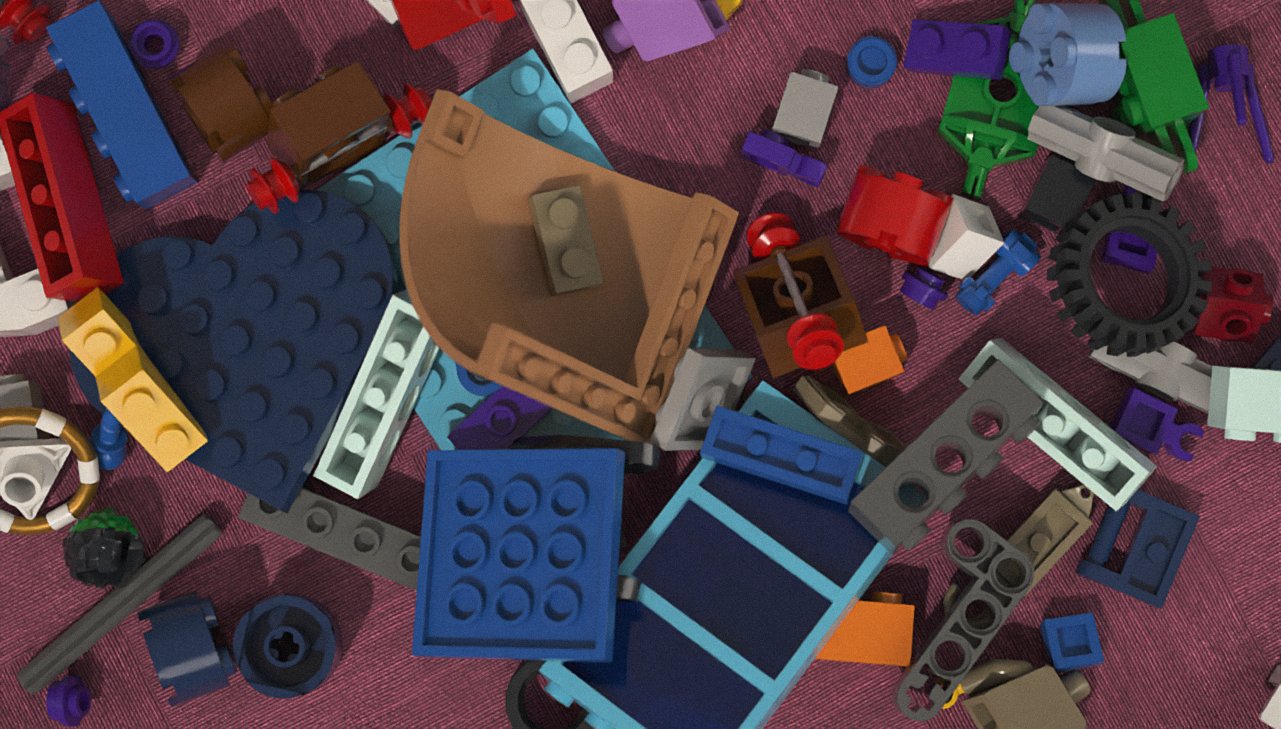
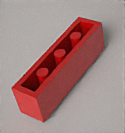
M31 93L0 112V131L45 297L79 302L97 287L106 294L123 285L124 281L74 103Z

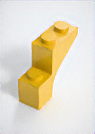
M99 287L58 317L62 341L96 377L101 402L166 472L170 471L208 442L203 429L140 346L129 320Z

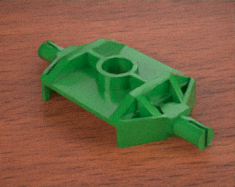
M1015 0L1012 12L1010 11L1007 17L972 23L1005 26L1011 31L1002 76L1010 79L1015 85L1016 93L1012 100L1000 102L994 99L989 91L991 79L953 76L942 119L936 133L967 161L969 168L963 189L961 190V194L966 197L971 194L974 180L976 179L971 198H982L988 171H991L994 167L1031 160L1036 154L1038 144L1027 138L1029 124L1039 106L1034 104L1022 84L1020 74L1012 70L1009 62L1011 46L1019 41L1022 26L1030 8L1035 4V0H1026L1025 6L1023 5L1024 0Z

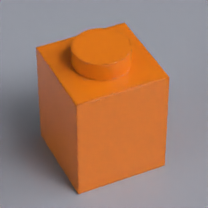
M886 325L867 332V343L843 351L839 358L831 364L844 397L905 372L901 364L908 360L905 348L897 333L889 335Z

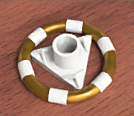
M29 406L0 408V429L10 425H31L60 437L0 441V494L3 500L10 505L16 506L25 516H15L0 509V531L19 535L44 534L57 531L77 520L94 499L100 479L98 457L89 439L76 425L65 417L44 408ZM72 448L77 456L80 478L76 493L70 501L45 515L36 516Z

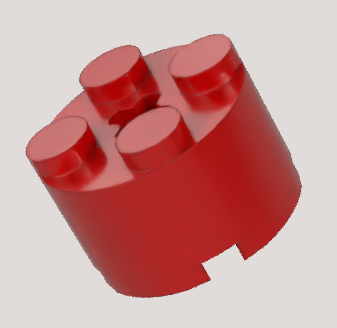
M859 165L839 219L837 235L867 250L872 251L873 248L887 252V257L914 265L928 266L936 251L954 199L939 191L926 189L925 192L922 191L923 181L914 176L894 172L893 178L890 180L886 178L887 175L877 169Z

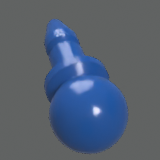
M108 409L102 415V422L93 429L91 439L89 440L97 454L99 469L107 471L118 468L127 456V433L121 426V422Z

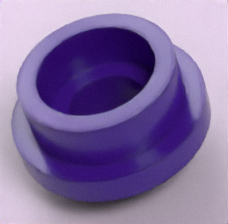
M151 19L140 23L133 30L130 36L129 47L132 56L140 65L148 69H162L169 66L178 56L180 40L177 32L170 24L162 20ZM157 37L162 38L164 41L162 50L158 53H150L148 51L149 41Z
M919 266L915 273L905 270L901 276L905 281L900 291L907 297L934 310L940 300L945 301L949 295L941 288L945 280Z
M68 675L62 680L54 681L50 685L46 700L47 712L53 721H59L63 726H77L89 712L91 695L89 689L84 685L79 676Z

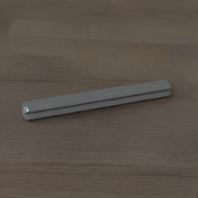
M201 515L139 568L138 572L129 579L125 587H117L22 668L16 677L23 688L31 694L41 691L222 535V531L214 519L209 515Z

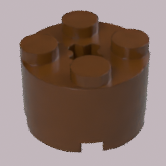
M232 44L225 49L218 46L167 78L175 94L180 92L186 103L183 109L212 152L217 151L219 160L222 163H225L268 135L270 109L273 108V103L261 86L253 90L250 87V79L246 74L248 67Z

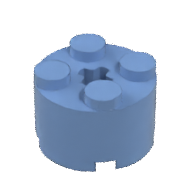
M1036 3L1032 5L1024 21L1019 41L1011 46L1009 52L1010 66L1014 72L1020 74L1026 92L1037 106L1088 105L1105 102L1116 94L1125 75L1127 58L1119 59V42H1126L1125 30L1116 12L1105 4Z

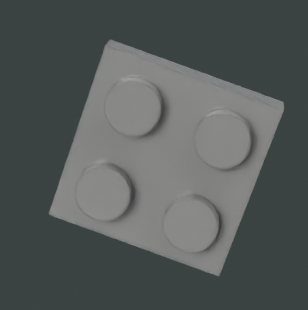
M687 348L685 355L675 367V380L667 400L661 405L656 414V427L650 442L665 451L701 450L716 406L735 411L756 358L742 350Z

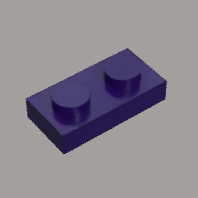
M913 19L903 67L913 73L1002 80L1011 31L1005 26Z

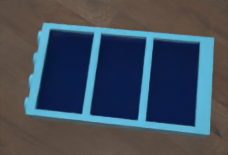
M763 380L738 411L748 416L864 452ZM864 452V458L848 505L702 458L618 567V575L640 580L641 587L637 603L616 601L612 662L546 661L539 670L543 677L549 681L544 690L567 708L573 701L589 712L584 720L594 729H763L892 556L848 512L851 501L886 467ZM912 485L905 486L898 491L901 502L907 507L919 508L926 504L925 494Z

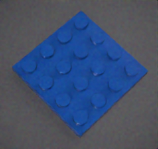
M617 448L428 450L412 655L421 658L612 662L625 452Z

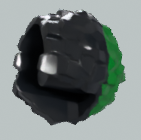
M113 508L98 510L95 513H90L84 519H78L77 523L70 528L67 537L62 541L65 566L70 570V577L86 586L94 584L96 588L102 589L107 585L123 588L146 560L143 551L145 543L138 535V529L134 527L127 516L116 515Z

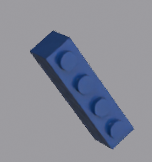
M98 0L47 26L46 29L53 41L46 46L60 72L68 70L75 84L74 87L69 89V93L83 116L90 113L97 127V130L91 132L92 138L105 159L112 156L120 172L113 176L125 201L128 203L134 200L136 204L147 210L198 184L110 10Z

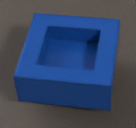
M1093 612L1043 620L1040 624L1048 663L1056 672L1099 666L1104 662Z

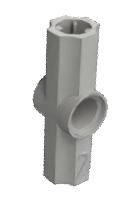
M1065 105L1039 106L1033 114L1028 127V140L1076 161L1075 167L1083 174L1104 182L1119 181L1163 202L1169 198L1183 171L1184 159L1136 138V133L1132 128L1111 118L1100 116L1092 118Z
M1172 342L1148 354L1145 352L1139 356L1127 357L1126 352L1119 356L1106 354L1108 346L1098 350L1090 347L1089 358L1135 379V384L1143 390L1166 400H1180L1208 414L1212 366L1196 359L1197 354L1192 350Z

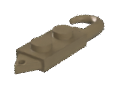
M1085 485L1061 492L1057 489H1052L1006 539V541L1023 552L1031 560L1034 567V580L1023 597L1032 590L1093 524L1089 520L1094 492ZM1082 489L1088 491L1087 498L1081 496ZM1006 558L998 564L996 568L997 581L1006 588L1012 587L1018 582L1020 569L1015 561ZM953 583L945 593L943 601L945 615L956 601V596L960 590V586L957 583ZM987 605L978 616L973 618L966 617L967 623L975 629L984 627L990 619L989 607Z

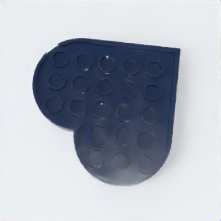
M299 190V199L296 203L284 197L278 201L279 212L277 214L272 213L268 207L260 210L255 203L239 213L224 228L213 245L189 237L165 236L149 239L130 246L116 255L124 284L105 294L129 320L135 337L150 361L207 436L208 442L185 458V460L285 513L289 512L329 439L392 295L398 293L399 289L398 272L395 271L393 256L389 248L390 244L379 226L364 211L350 201L335 194L318 190ZM69 349L71 366L80 389L90 403L103 414L107 407L100 400L96 377Z

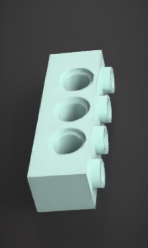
M408 290L392 295L313 475L356 499L378 487L440 349L424 329L413 308Z
M1003 338L990 340L958 380L969 388L999 359L1044 402L1035 416L1041 423L1028 438L1110 507L1118 511L1129 501L1157 466Z

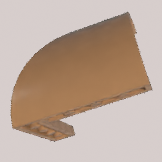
M437 89L418 136L404 184L399 236L401 264L406 288L417 316L436 345L452 360L475 374L625 440L653 444L650 442V439L656 427V414L661 405L666 402L674 383L675 367L690 346L739 212L711 195L695 192L694 197L691 198L636 180L576 157L485 114L484 110L450 91ZM580 185L604 283L598 287L551 297L527 199L531 195Z

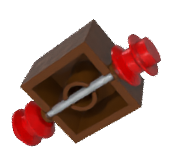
M358 61L346 68L342 65L329 68L317 78V84L302 92L299 89H292L284 93L274 101L269 115L267 144L276 158L272 157L269 159L270 170L264 174H261L254 168L250 169L252 181L246 183V187L251 198L260 210L268 207L272 213L277 214L279 212V200L286 197L293 203L298 202L299 190H303L381 146L384 142L386 131L388 133L394 131L410 139L413 135L412 125L417 122L423 125L432 101L421 87L414 89L409 83H404L402 86V97L395 99L392 95L386 93L382 99Z
M770 212L756 218L748 227L746 238L748 244L752 247V254L757 262L732 272L772 377H778L801 367L810 370L825 368L835 362L843 351L867 343L868 339L855 300L827 235L801 245V239L795 231L794 222L788 215L780 212Z

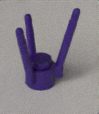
M1223 45L1208 50V64L1198 66L1199 82L1206 101L1211 83H1215V91L1232 92L1237 124L1244 126L1247 123L1243 91L1245 89L1264 161L1272 163L1274 156L1254 81L1253 64L1249 63L1248 48L1243 45ZM1205 112L1191 122L1189 137L1195 152Z

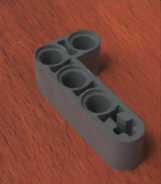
M960 520L951 523L945 529L941 537V547L944 555L953 564L970 575L972 579L913 658L910 667L908 666L899 677L893 688L892 699L896 709L902 715L914 721L931 719L942 709L1029 590L1034 580V567L1031 560L1015 546L977 520ZM962 528L973 530L979 539L978 550L970 557L960 555L954 546L956 533ZM1006 558L1015 561L1020 569L1018 582L1009 588L1002 586L996 578V568ZM977 599L984 601L990 610L988 623L979 629L971 627L965 617L967 606ZM945 641L954 642L960 650L958 664L949 670L941 669L935 660L937 647ZM925 665L932 674L944 678L946 681L942 687L938 683L931 681L924 692L925 697L929 699L928 704L925 707L916 704L910 710L907 706L910 704L911 698L906 694V691L910 686L919 689L924 685L929 677L919 673V671Z

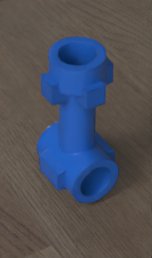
M1014 228L1007 231L1002 236L1004 244L995 252L999 257L976 281L971 277H966L958 285L961 290L955 295V298L972 315L977 316L982 310L987 312L996 303L990 294L1012 271L1019 277H1022L1041 259V255L1035 250L1037 245L1024 232L1019 234Z

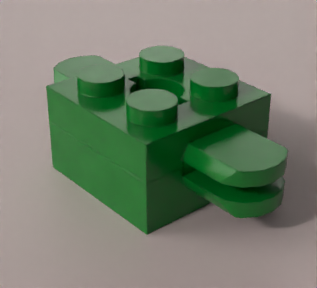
M1098 0V4L1108 5L1116 12L1122 22L1126 36V42H1119V59L1127 58L1121 86L1113 96L1117 105L1112 109L1114 120L1132 128L1136 133V138L1143 141L1148 139L1149 144L1184 159L1183 173L1188 174L1196 171L1198 160L1185 126L1205 112L1209 106L1175 14L1171 13L1147 22L1139 0Z

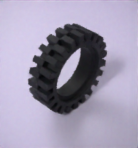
M1131 193L1125 198H1122V194L1114 195L1104 201L1097 202L1075 216L1067 223L1069 226L1062 229L1055 238L1060 243L1050 250L1048 259L1056 261V264L1047 269V281H1057L1058 286L1050 290L1049 294L1052 302L1062 299L1065 304V308L1057 312L1061 321L1063 322L1072 317L1077 323L1070 332L1077 339L1085 334L1091 336L1087 346L1094 350L1108 346L1106 353L1108 355L1119 356L1126 352L1127 357H1135L1145 352L1148 354L1185 336L1184 332L1193 329L1199 322L1195 316L1205 312L1208 302L1201 299V297L1210 293L1212 288V281L1202 280L1201 276L1212 270L1210 259L1198 261L1196 254L1207 248L1203 239L1191 244L1187 235L1196 228L1189 220L1181 225H1177L1174 221L1181 212L1175 207L1171 206L1164 211H1160L1162 201L1154 197L1142 202V194ZM1114 232L1134 234L1153 246L1162 258L1167 271L1168 289L1161 309L1152 318L1138 320L1121 316L1106 306L1096 293L1091 280L1090 262L1097 242L1105 234Z

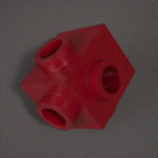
M1211 266L1212 270L1201 276L1202 280L1212 281V288L1210 293L1201 297V299L1208 302L1205 312L1195 316L1199 322L1193 328L1194 335L1217 338L1227 342L1239 341L1254 344L1260 325H1267L1272 313L1273 300L1271 295H1266L1263 274L1240 268L1226 269Z

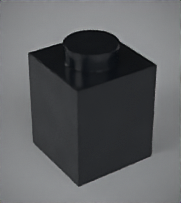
M1051 155L1043 163L1018 215L1058 235L1062 229L1069 226L1067 223L1080 213L1096 179L1080 172L1075 167L1076 161L1063 155L1060 158Z

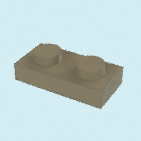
M580 185L531 195L527 200L551 297L602 285L604 282Z

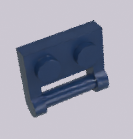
M1137 490L1118 511L1108 506L1086 560H1080L1075 573L1152 607L1162 609L1200 516ZM1130 505L1144 511L1117 574L1106 569L1105 565Z

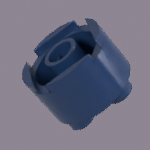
M197 590L138 611L139 622L148 618L151 622L152 629L143 633L161 686L164 689L173 685L176 694L167 699L171 707L231 686L229 676L237 674V668L228 643L218 646L212 628L219 626L220 620L211 596L201 599Z
M298 594L274 596L256 604L241 618L233 638L235 662L251 687L266 696L282 699L301 696L326 683L337 669L343 650L342 633L337 617L321 602ZM292 633L294 634L293 642L299 644V652L290 654L287 659L285 658V649L278 647V640L286 638Z

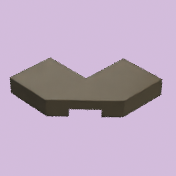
M802 376L792 389L819 420L879 463L888 466L907 448L893 431L860 417L836 389L809 376Z

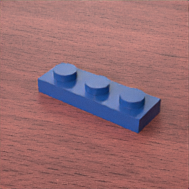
M716 406L700 451L701 458L848 505L864 458V452L720 406Z

